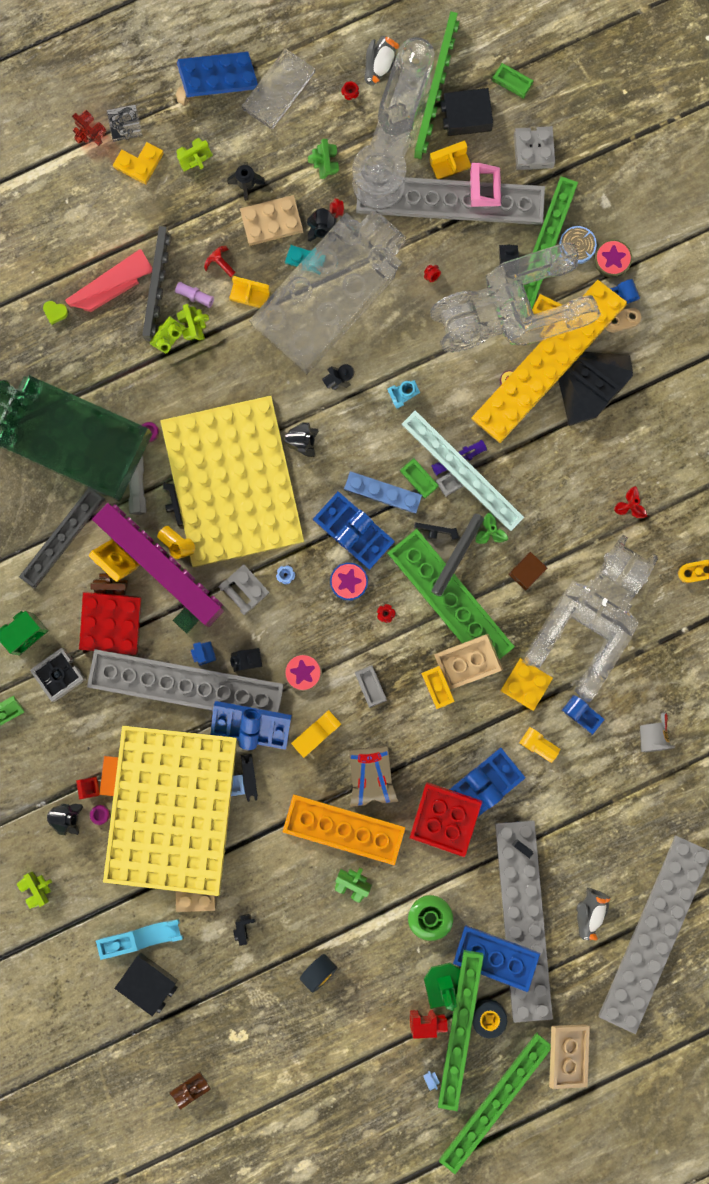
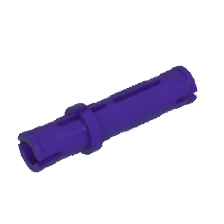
M480 440L469 447H462L463 450L458 453L463 455L475 449V451L463 456L465 460L470 461L473 459L472 457L487 451V447L484 441ZM440 462L431 465L436 476L447 470Z

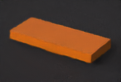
M104 756L100 795L114 796L118 757Z

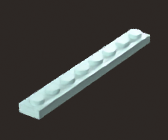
M414 411L401 424L509 531H512L524 518L419 413Z

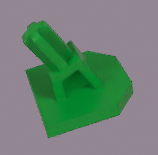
M451 962L432 966L424 977L430 1009L445 1006L446 1009L454 1011V1008L457 1007L456 993L460 968Z

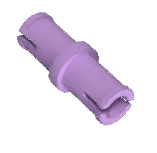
M179 282L176 286L175 292L189 298L193 303L196 301L209 308L214 302L213 296L201 292L197 287L192 288L182 282Z

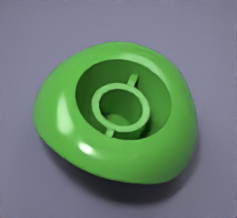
M423 896L416 900L410 908L408 914L409 927L414 935L426 941L439 940L445 937L452 928V910L447 902L438 896Z

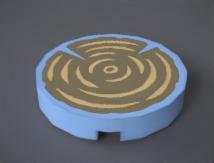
M574 226L567 229L559 241V252L570 263L583 264L589 261L597 247L594 234L582 226Z

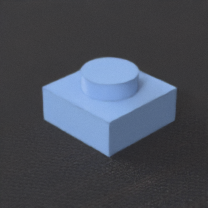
M243 775L233 776L231 796L246 794Z

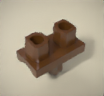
M99 573V579H94L90 587L91 590H94V593L107 594V590H113L114 595L125 596L128 579H120L116 582L107 573Z
M198 1072L171 1090L170 1095L181 1110L208 1092L211 1087L202 1073Z

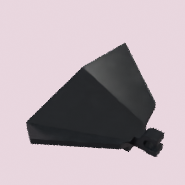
M583 352L560 377L558 382L569 426L597 418L633 377L630 355Z

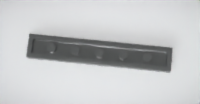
M89 487L20 574L19 578L35 589L104 502L105 498Z

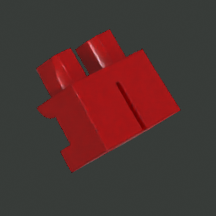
M410 1010V1031L413 1039L437 1038L438 1032H448L445 1014L435 1015L434 1010L428 1012V1016H420L418 1010Z

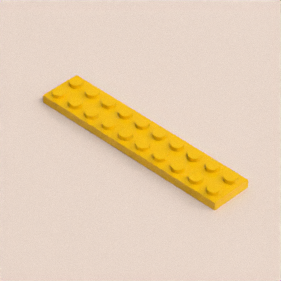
M597 280L473 415L472 421L501 443L622 311L627 302Z

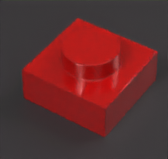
M97 777L76 780L79 800L100 796Z

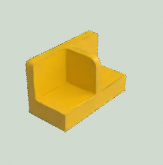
M465 140L430 153L429 162L436 179L441 180L471 168Z
M233 276L230 301L266 310L271 293L270 286Z
M440 666L421 673L436 709L455 702Z

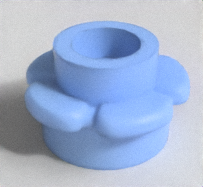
M281 566L278 568L276 577L279 582L289 584L291 580H294L295 572H293L292 567Z
M428 1071L427 1074L423 1075L430 1091L434 1088L437 1090V1085L440 1082L435 1072L431 1074Z

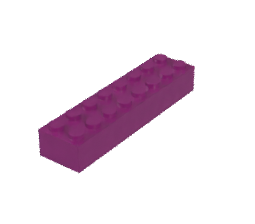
M107 503L92 520L205 626L210 627L224 612L221 608L223 604L215 596L210 598L207 595L209 591L201 583L196 585L193 582L195 578L186 569L182 572L180 570L181 565L172 556L167 558L166 555L168 553L158 543L153 545L152 542L154 540L144 530L139 532L138 529L140 527L130 517L125 519L126 514L116 504L111 506Z

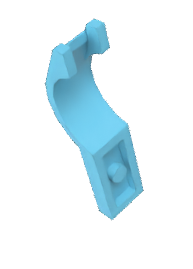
M179 919L148 925L133 931L96 940L100 960L138 951L155 944L184 939L183 935L180 934Z

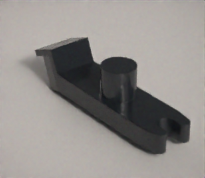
M164 482L163 490L170 493L172 501L171 504L165 505L166 512H174L177 525L179 527L183 526L175 493V484Z
M416 522L414 524L415 529L429 531V539H437L438 533L450 535L451 541L460 538L457 528L451 529Z
M252 754L241 755L247 801L250 802V796H254V800L257 801L258 794Z

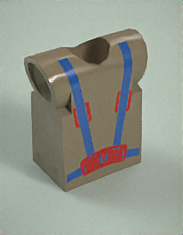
M388 746L349 749L353 784L350 807L365 806L373 800L383 804L398 802L391 780Z

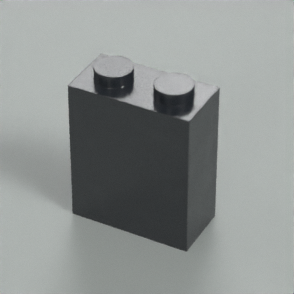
M489 88L444 93V98L440 101L441 112H445L443 129L447 130L448 136L492 131L493 117Z
M140 952L114 989L153 1017L155 1012L160 1014L166 1003L163 1001L167 995L172 997L178 987L175 984L178 979Z

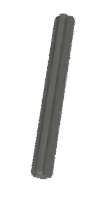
M474 514L431 590L434 595L442 596L484 521L480 514Z

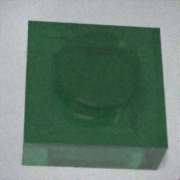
M185 607L173 621L188 634L200 620Z

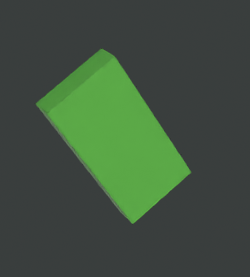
M501 63L492 78L493 82L523 99L534 80Z
M415 458L400 470L401 474L424 499L439 487Z

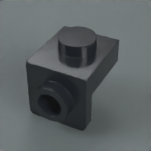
M499 245V274H518V245Z
M259 648L231 653L230 663L234 672L263 667Z
M251 914L239 916L240 919H237L235 922L236 929L233 932L235 941H239V946L247 945L249 942L246 924L256 922V916L251 917Z

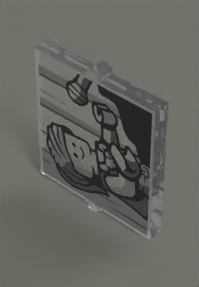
M136 104L120 105L118 108L106 110L113 142L125 139L129 141L130 138L143 136Z

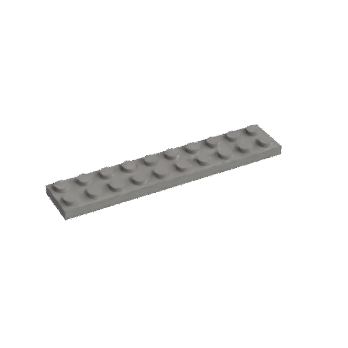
M359 175L356 213L542 225L545 186L501 183L500 206L471 207L470 181ZM480 182V196L494 199L493 183Z
M94 649L87 687L212 711L215 701L279 713L284 684Z
M535 821L495 823L505 940L541 953L529 992L510 986L513 1023L552 1020ZM518 839L533 851L534 854L530 859L512 845L515 840Z
M675 835L600 1010L599 1018L634 1034L637 1033L709 863V850Z

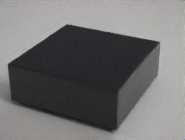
M518 839L513 842L512 845L529 859L534 854L531 849Z

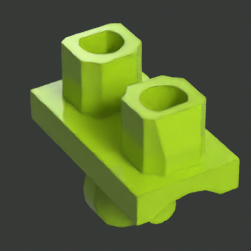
M200 138L193 140L192 148L186 150L185 147H181L176 151V157L184 172L197 165L200 170L203 169L202 162L213 156L206 140L202 141Z
M189 304L183 305V310L177 313L179 322L182 324L188 322L189 326L182 332L183 338L186 340L205 339L202 329L206 328L205 322L210 319L209 315L202 314L201 309L196 310V307H191Z
M169 316L164 324H160L159 330L151 339L150 344L165 354L168 353L174 342L182 335L186 328L185 325Z
M32 871L24 875V878L17 883L21 893L30 888L33 896L25 900L29 909L37 906L41 907L49 902L45 894L51 892L48 884L52 883L51 879L45 881L43 875L36 878Z

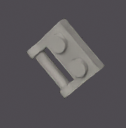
M244 564L219 585L221 591H225L241 609L240 612L243 615H246L270 593ZM233 582L251 600L248 604L232 589L230 585Z

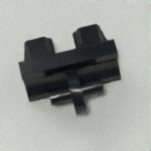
M343 364L339 368L331 366L327 369L330 374L322 378L328 389L347 388L351 385L348 381L354 377L355 371L348 364Z

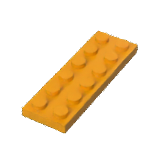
M293 794L282 832L395 865L405 827Z

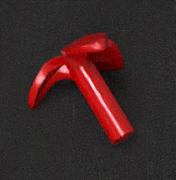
M218 247L206 259L204 265L206 272L210 263L215 261L230 277L236 273L221 257L222 252L229 250L228 247Z
M636 486L630 488L626 493L625 497L628 504L619 502L614 507V511L619 515H626L629 509H631L633 517H647L645 508L638 505L640 499Z

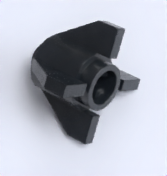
M244 162L243 165L237 168L234 174L227 178L228 185L238 184L244 191V200L248 201V190L253 188L255 183L265 184V178L255 173L248 166V162Z
M325 208L317 209L307 218V225L311 227L307 237L309 242L317 237H327L332 242H336L337 235L334 227L337 224V219L329 210Z
M302 422L289 430L285 436V442L290 449H294L307 457H315L313 446L319 431L317 428H310V423Z
M61 804L53 807L47 814V821L59 835H66L67 832L78 835L80 831L76 825L78 821L77 814L80 813L83 806L82 804Z

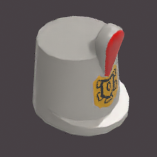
M661 713L662 723L640 726L641 752H654L675 748V745L670 744L667 732V713Z

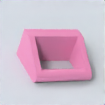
M482 163L471 164V207L501 205V175L499 167ZM479 174H493L494 199L480 196Z

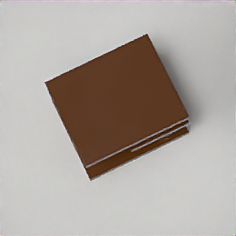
M529 552L508 575L526 591L548 568L534 554Z

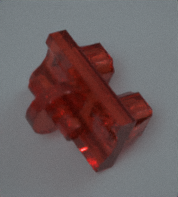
M87 110L80 115L75 113L72 116L75 120V125L80 128V130L77 127L73 129V132L76 134L74 140L77 143L84 141L87 144L90 139L98 146L103 143L101 138L107 131L100 122L93 128L89 126L94 117Z

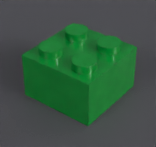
M20 611L13 617L14 621L0 628V643L10 654L20 656L49 630L34 613Z

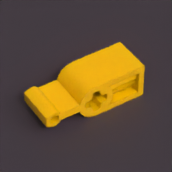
M328 710L291 744L305 758L334 732L341 723Z

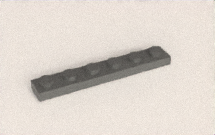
M159 226L142 334L145 341H151L157 333L155 322L156 318L160 316V306H158L159 299L162 300L163 297L161 283L165 281L166 277L164 264L168 263L167 245L170 246L171 234H169L167 227Z

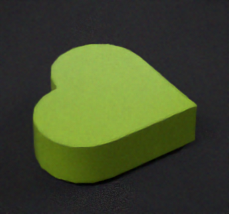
M47 301L43 305V310L51 325L68 316V309L63 304Z

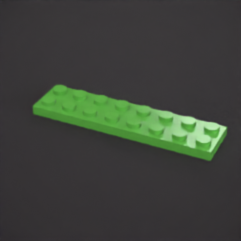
M418 529L414 530L387 552L461 644L489 634L499 660L515 647L455 574H453L442 596H436L431 592L446 563Z

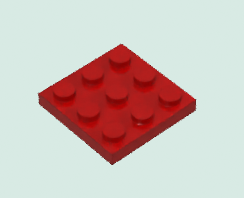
M83 592L79 650L94 651L95 649L112 653L137 655L142 597Z
M427 782L410 839L466 857L483 801Z

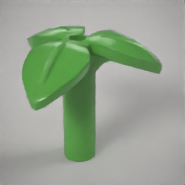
M489 512L483 521V526L487 531H479L476 534L475 542L485 544L489 541L490 536H492L495 542L500 543L507 541L508 536L503 530H497L496 519Z

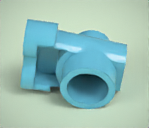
M415 380L404 381L400 386L396 387L394 385L387 388L396 409L404 406V402L420 393ZM408 389H413L411 393H406Z

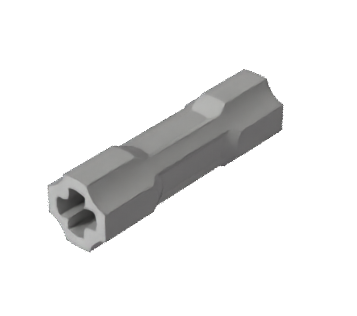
M143 456L126 457L130 488L129 514L141 515L147 513L143 486Z

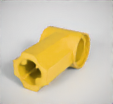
M164 526L158 532L157 538L169 548L170 554L174 559L194 554L195 544L191 539H183L169 526Z
M529 727L519 744L552 763L561 749L543 738L544 736L538 731Z

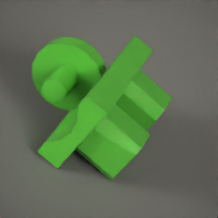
M322 139L321 144L317 145V149H312V154L308 156V162L314 164L315 169L319 168L320 179H325L328 175L336 174L339 171L338 162L330 161V157L337 155V145L328 144V139Z
M359 867L357 872L351 869L349 872L340 869L335 881V891L344 894L346 889L349 888L354 891L351 896L352 900L360 903L364 897L367 898L372 885L366 882L367 877L361 875L362 868Z

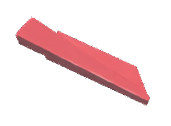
M139 249L65 301L71 308L76 307L92 312L139 284L137 278L152 273L153 268L143 251Z

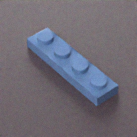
M351 471L344 488L345 491L414 514L417 512L422 497L420 494Z

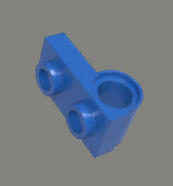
M633 279L626 280L616 287L610 288L624 299L627 304L640 299Z
M211 641L193 644L194 649L191 650L194 662H198L199 666L216 661Z
M575 695L570 698L562 709L565 714L592 735L605 720L592 710L586 702Z

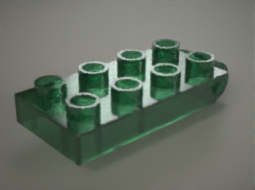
M30 375L23 377L18 389L11 386L7 380H0V448L120 502L153 433L140 424Z

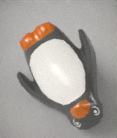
M381 36L376 44V40L373 39L368 46L364 80L370 86L376 85L380 81L379 79L384 74L393 70L398 63L399 57L398 55L395 56V53L400 45L388 37Z
M587 888L585 900L581 901L576 909L578 912L579 936L583 940L588 941L598 940L596 930L602 925L608 913L610 901L608 895L592 888Z

